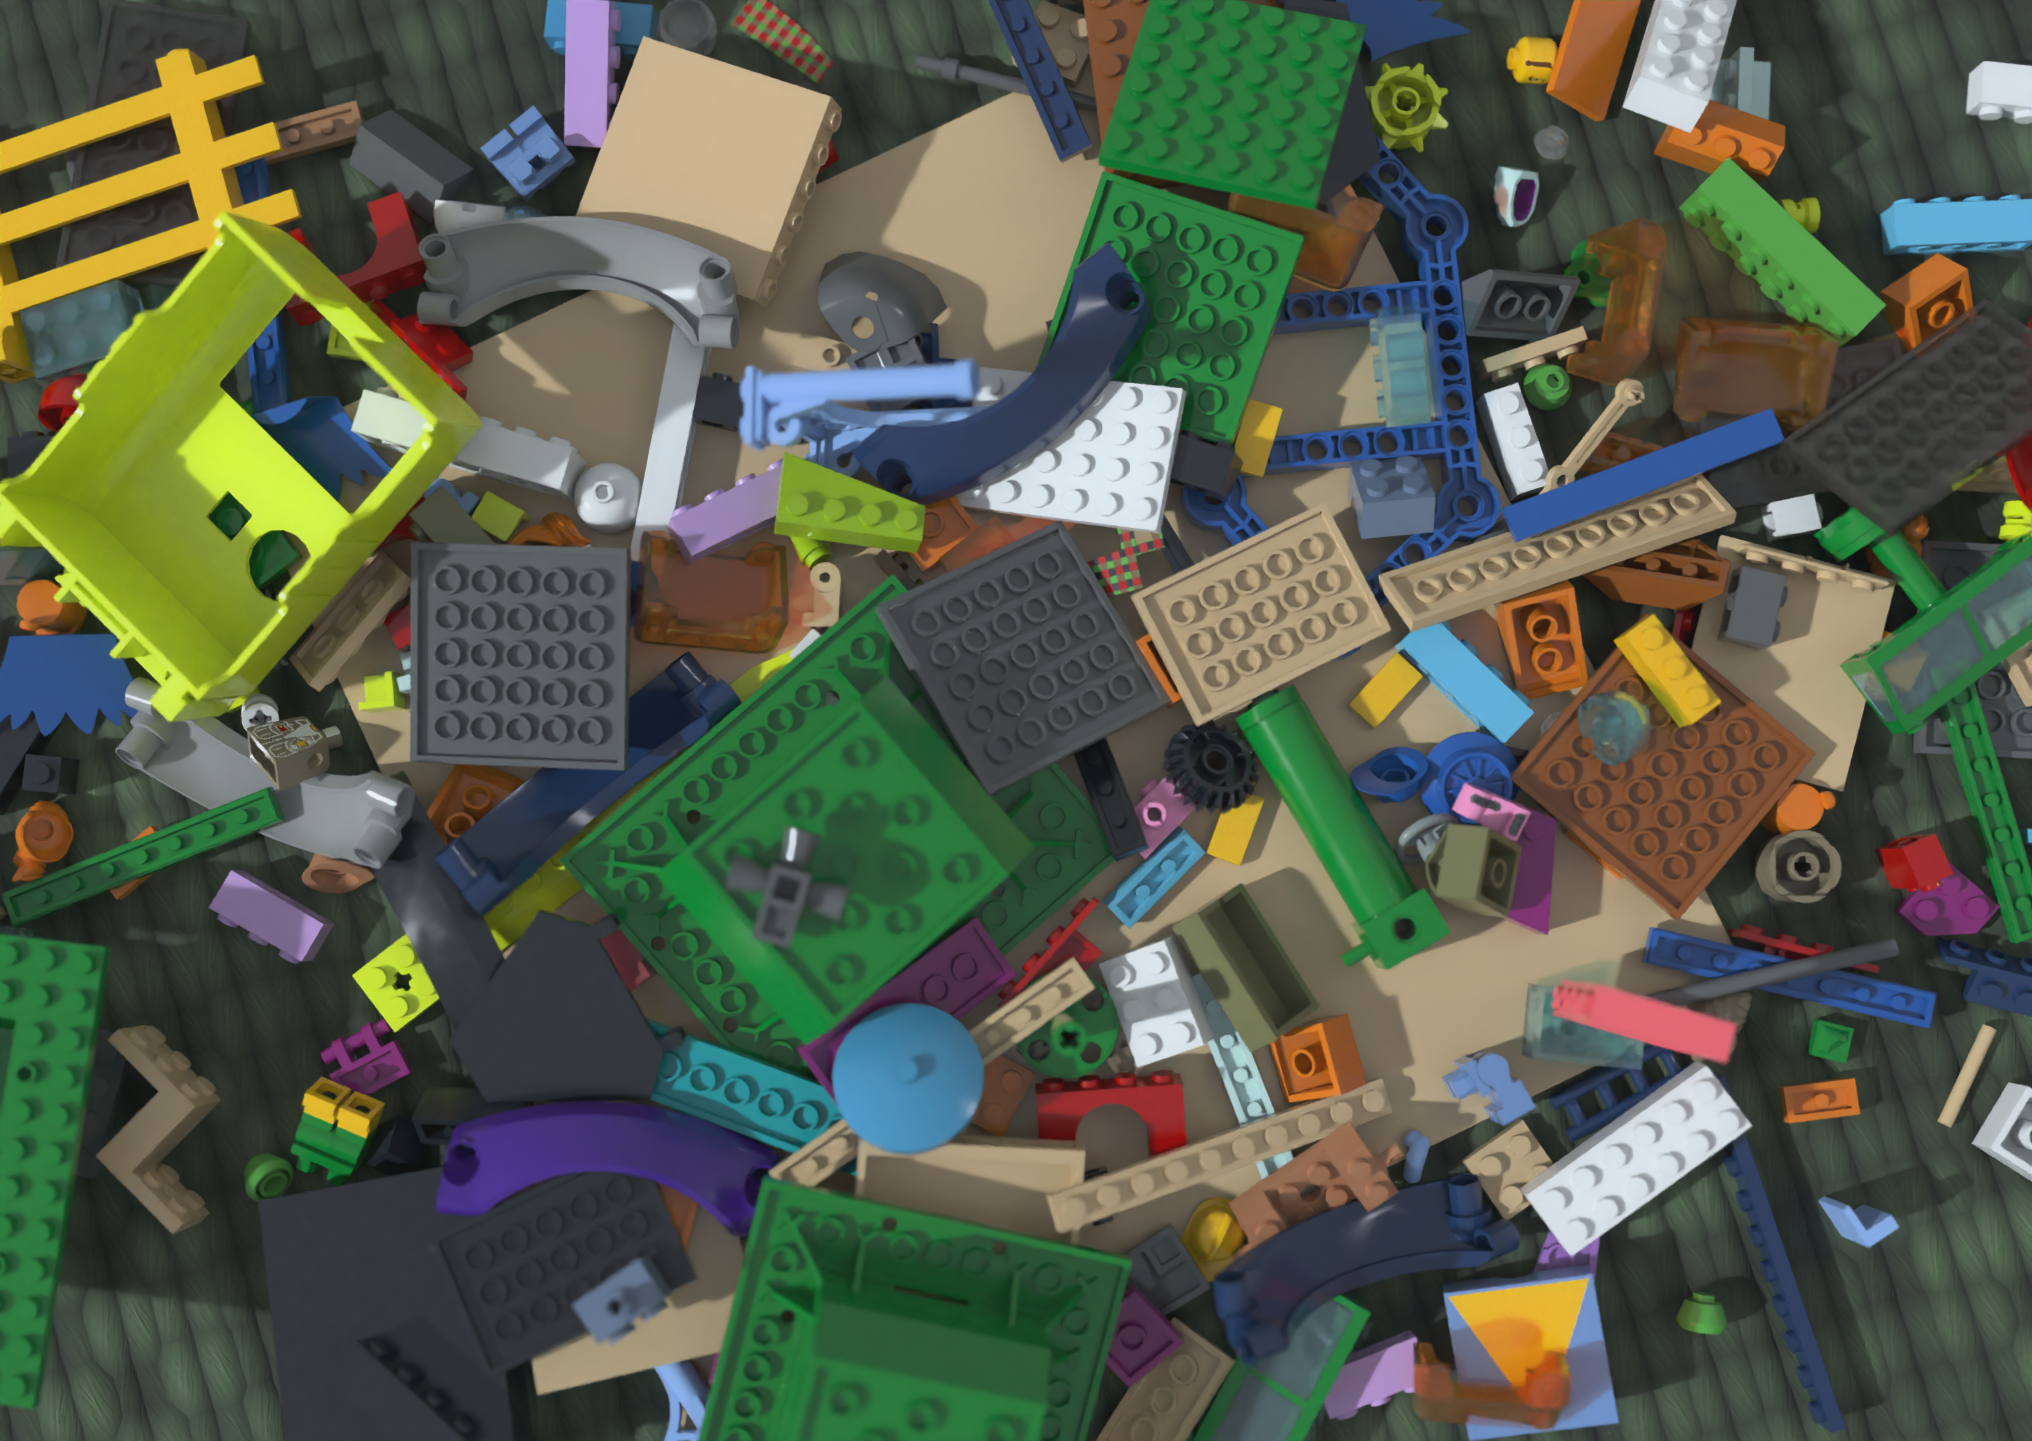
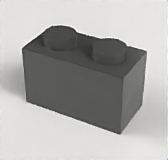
M1745 566L1732 570L1718 640L1755 649L1771 647L1772 642L1774 643L1777 640L1780 632V622L1777 621L1779 607L1784 606L1788 595V587L1784 586L1786 576Z

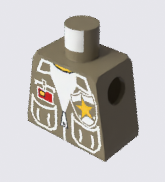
M303 716L247 728L250 758L279 792L327 771L330 767L329 750L340 747L343 744L341 733L336 726L318 730L307 717Z

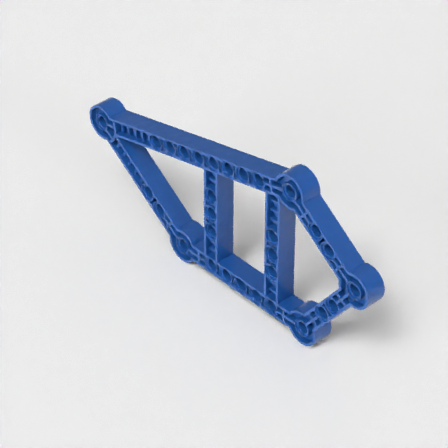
M1375 134L1380 161L1358 179L1401 225L1399 239L1402 249L1410 259L1418 263L1420 281L1287 294L1273 335L1424 321L1435 421L1275 436L1264 476L1349 468V463L1362 462L1367 459L1384 460L1401 456H1421L1422 461L1440 459L1443 486L1435 494L1434 531L1410 536L1365 578L1381 608L1389 600L1378 586L1379 574L1383 571L1389 572L1410 565L1411 563L1405 557L1406 548L1417 549L1421 554L1422 561L1439 555L1453 541H1472L1482 536L1495 525L1500 515L1501 501L1496 488L1481 475L1456 255L1468 234L1469 221L1466 212L1457 200L1447 195L1430 194ZM1389 173L1393 177L1394 183H1383L1379 179L1378 174ZM1234 193L1232 213L1240 216L1249 214L1256 221L1265 223L1267 200ZM1434 224L1438 226L1442 235L1433 236L1429 234L1426 230V225ZM1434 293L1445 294L1449 299V305L1442 306L1437 304L1434 299ZM1367 299L1376 301L1379 311L1375 313L1367 311L1363 306V301ZM1330 303L1340 304L1344 309V315L1335 316L1331 314L1327 305ZM1296 306L1306 308L1310 315L1309 318L1299 319L1295 317L1292 308ZM1446 327L1450 329L1453 334V340L1447 341L1442 339L1438 334V328ZM1442 362L1453 363L1456 366L1457 375L1451 376L1446 374L1442 370ZM1446 397H1456L1460 401L1461 410H1451L1446 405ZM1450 431L1462 433L1465 438V444L1462 446L1453 444L1449 437ZM1205 438L1203 439V442L1211 445L1215 444L1214 441ZM1379 438L1391 439L1395 446L1394 452L1382 451L1378 444ZM1343 442H1355L1359 446V455L1350 456L1346 454L1343 449ZM1312 444L1321 446L1325 453L1324 458L1319 460L1311 458L1308 454L1307 446ZM1239 473L1228 501H1222L1219 505L1209 504L1205 500L1204 494L1182 488L1180 504L1184 516L1189 522L1201 530H1219L1233 546L1269 529L1245 503L1247 489L1243 478L1252 476ZM1465 500L1471 504L1473 508L1472 516H1464L1458 511V501ZM1362 646L1332 661L1344 660L1345 658L1357 652Z

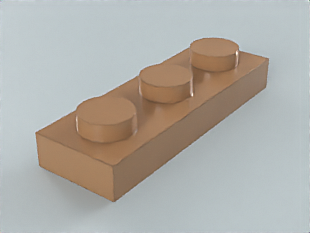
M355 100L275 122L283 151L266 156L267 165L355 142L359 125L365 122L360 104Z

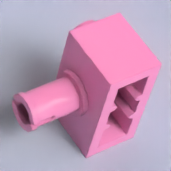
M1166 777L1159 783L1153 778L1139 792L1143 799L1134 807L1149 845L1148 849L1137 853L1143 860L1196 808L1191 802L1184 805L1185 796L1181 793L1173 795L1175 786L1172 783H1166Z

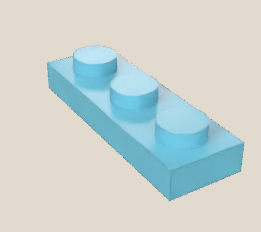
M1178 825L1102 902L1130 929L1205 854V851Z

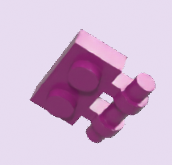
M385 1019L376 1023L370 1021L360 1027L361 1031L346 1039L340 1037L332 1041L331 1047L321 1051V1057L326 1064L338 1059L342 1068L329 1076L333 1082L351 1089L349 1097L355 1091L369 1096L414 1072L398 1040L384 1046L381 1036L392 1031V1028ZM367 1044L371 1053L355 1061L352 1051Z

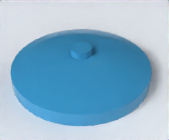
M905 1003L891 1005L866 1016L851 1029L843 1040L836 1055L833 1068L834 1095L840 1113L847 1125L859 1138L869 1145L894 1154L915 1155L926 1153L951 1142L961 1134L973 1119L983 1093L984 1072L982 1059L970 1033L958 1020L948 1013L923 1004Z

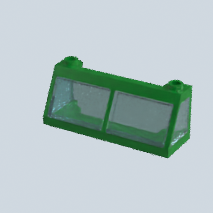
M2032 531L2007 540L1997 548L1998 552L1990 556L1991 560L1883 640L1874 642L1869 646L1868 650L1860 655L1861 657L1854 654L1840 664V667L1892 734L1907 732L1908 735H1911L1922 729L1928 723L1925 719L2032 639Z
M1345 1292L1320 1306L1301 1323L1294 1334L1289 1350L1253 1366L1246 1365L1237 1353L1234 1358L1236 1360L1218 1388L1201 1422L1196 1423L1186 1441H1303L1364 1327L1370 1311L1360 1299Z

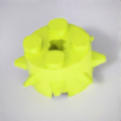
M1384 63L1382 65V76L1376 85L1365 86L1374 133L1389 150L1414 147L1418 152L1424 151L1423 140L1428 132L1432 129H1446L1448 126V122L1438 113L1441 106V98L1448 93L1447 88H1438L1432 77L1428 74L1424 76L1423 64L1418 63L1410 70L1411 67L1408 66L1391 69L1387 63Z

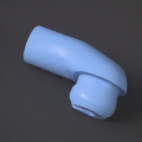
M1413 1130L1404 1138V1145L1409 1148L1406 1156L1403 1177L1409 1183H1416L1421 1179L1430 1147L1427 1136H1422L1419 1131Z

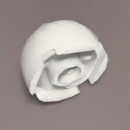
M435 200L434 224L439 234L468 226L506 220V207Z
M600 463L589 467L579 477L574 487L573 502L578 516L590 529L601 534L618 535L623 533L624 530L629 529L632 525L635 526L642 483L630 469L617 463Z

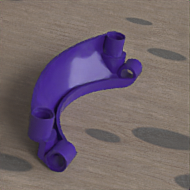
M604 1101L566 1102L531 1106L464 1122L455 1128L446 1153V1162L438 1188L436 1212L468 1216L483 1215L513 1192L532 1183L568 1173L606 1171L632 1174L670 1186L703 1206L732 1236L749 1237L764 1176L771 1177L769 1171L762 1172L758 1169H772L781 1162V1156L774 1148L768 1147L741 1133L698 1117L640 1104ZM461 1144H469L473 1148H467L462 1146Z

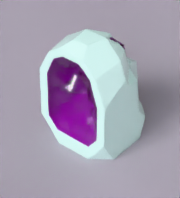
M1498 166L1495 174L1496 182L1493 196L1497 205V216L1503 225L1518 227L1529 220L1535 209L1539 190L1538 172Z

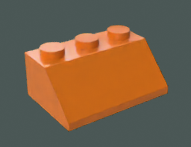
M1709 100L1691 133L1667 125L1654 154L1710 174L1729 157L1759 185L1768 178L1785 147L1786 126Z

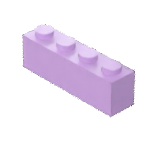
M566 0L564 145L601 148L614 115V105H618L620 87L619 83H615V68L620 67L621 52L620 47L615 46L616 31L619 32L621 29L622 18L621 10L616 9V2L605 0Z
M783 459L771 464L767 468L768 472L756 477L755 474H749L736 482L737 487L726 492L723 489L715 490L704 498L705 502L695 507L687 504L672 513L673 517L670 518L668 530L688 566L775 524Z

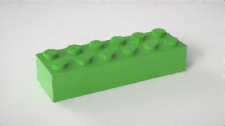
M1729 157L1679 207L1684 212V218L1689 224L1697 228L1700 227L1709 236L1710 243L1716 249L1722 252L1725 251L1735 260V266L1740 272L1747 276L1751 275L1760 284L1761 291L1768 298L1777 300L1786 308V314L1792 321L1804 325L1812 333L1813 340L1819 346L1828 348L1831 352L1857 336L1886 306L1881 299Z

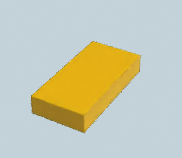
M1252 399L1249 400L1234 444L1235 453L1243 461L1239 473L1259 479L1263 478L1282 414V408Z
M1396 652L1347 706L1372 729H1376L1423 676Z
M1252 794L1241 807L1232 808L1230 812L1225 814L1220 812L1205 854L1240 866L1265 799Z

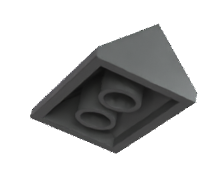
M392 109L359 125L349 161L351 167L390 195L401 192L410 209L433 226L435 225V200L453 201L475 173L472 167Z
M1489 269L1460 282L1465 334L1466 336L1535 341L1554 336L1581 280L1577 276Z

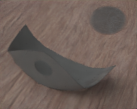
M861 251L841 254L826 263L818 286L817 297L823 316L841 339L856 351H874L904 343L924 330L947 309L939 289L925 274L890 258ZM874 292L878 295V300H870L866 298V294ZM866 317L872 321L874 332L869 338H859L854 334L852 323L856 318Z

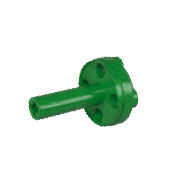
M1900 473L1877 490H1873L1853 504L1840 516L1818 530L1813 536L1826 554L1831 556L1836 563L1868 545L1917 609L1922 611L1945 594L1947 590L1895 525L1924 502L1910 480L1903 473ZM1957 609L1947 618H1945L1936 626H1934L1933 629L1954 617L1957 613L1961 611V609Z
M1047 974L1040 976L1039 978L1030 982L1025 988V990L1033 984H1035L1040 979H1042L1043 977H1045ZM1088 975L1087 977L1095 987L1093 990L1099 991L1103 997L1102 1003L1097 1008L1089 1009L1082 1004V998H1080L1016 1043L1024 1059L1036 1070L1056 1078H1074L1088 1074L1098 1068L1108 1058L1115 1046L1119 1030L1118 1013L1115 1004L1104 986ZM1034 1040L1045 1041L1049 1045L1048 1053L1041 1058L1031 1056L1028 1052L1031 1042ZM1087 1042H1094L1100 1046V1053L1093 1060H1086L1080 1056Z

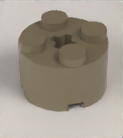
M1798 830L1777 833L1762 841L1755 858V874L1761 890L1782 902L1812 903L1819 901L1832 888H1835L1841 876L1839 853L1824 836L1814 831ZM1795 863L1801 865L1800 871L1794 869Z

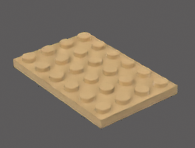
M1325 502L1131 596L1197 727L1392 630Z

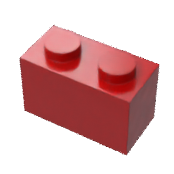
M1936 834L1906 835L1874 849L1892 888H1906L1907 892L1921 889L1922 892H1927L1944 885L1942 879L1954 874Z

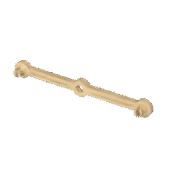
M1626 378L1618 383L1615 389V398L1564 463L1556 465L1548 471L1545 480L1546 486L1539 494L1575 481L1574 475L1628 406L1641 403V399H1644L1643 385L1633 378ZM1564 475V481L1561 484H1557L1558 478Z

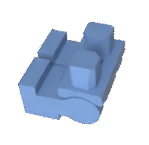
M534 105L509 124L517 136L515 139L512 138L506 129H503L480 148L489 161L526 202L534 196L533 194L537 190L543 189L561 175L560 172L567 166H572L576 162Z
M1477 1051L1469 1057L1462 1056L1454 1061L1458 1069L1442 1077L1449 1093L1454 1098L1457 1097L1461 1100L1472 1093L1481 1097L1488 1096L1491 1103L1485 1106L1484 1109L1490 1120L1501 1125H1506L1536 1108L1521 1080L1509 1076L1510 1068L1508 1062L1498 1054Z

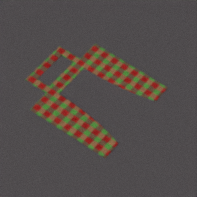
M748 0L731 23L817 84L820 83L834 64L825 51L807 32L768 0Z

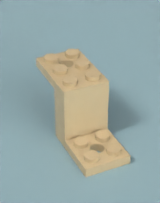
M142 1025L118 1029L108 1041L159 1092L96 1157L172 1234H175L201 1223L210 1212L204 1207L205 1202L202 1197L193 1190H187L178 1181L179 1175L170 1166L162 1165L160 1162L221 1099L214 1093L216 1088L208 1079L202 1076L198 1077L189 1068L191 1063L183 1054L178 1051L173 1052L164 1043L166 1038L157 1028Z

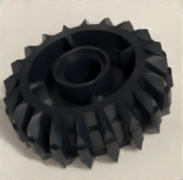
M1213 720L1198 727L1193 722L1191 726L1188 724L1183 726L1178 734L1171 738L1170 744L1163 756L1167 759L1164 762L1163 770L1169 772L1166 783L1176 785L1173 795L1181 793L1185 796L1184 805L1193 802L1196 805V812L1202 811L1206 807L1210 815L1217 813L1219 810L1225 814L1230 812L1232 808L1241 807L1245 800H1248L1254 793V787L1260 778L1256 774L1259 771L1260 764L1253 761L1256 753L1247 749L1248 740L1241 741L1237 737L1239 729L1230 732L1227 730L1226 722L1217 727Z

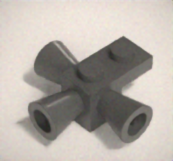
M785 825L782 862L774 861L771 870L737 852L735 853L725 890L764 893L752 938L790 948L803 904L837 922L839 921L849 884L810 881L812 872L805 870L822 835Z

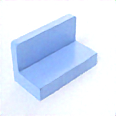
M1825 1196L1818 1200L1842 1237L1868 1248L1899 1228L1891 1214L1863 1204L1853 1211L1849 1205Z

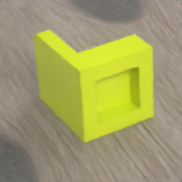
M486 491L471 518L482 530L508 542L520 521L524 520L528 523L531 516L495 494Z
M385 671L384 675L364 676L366 702L358 703L359 710L369 713L406 710L405 693L399 691L397 677H401L403 674L395 671Z

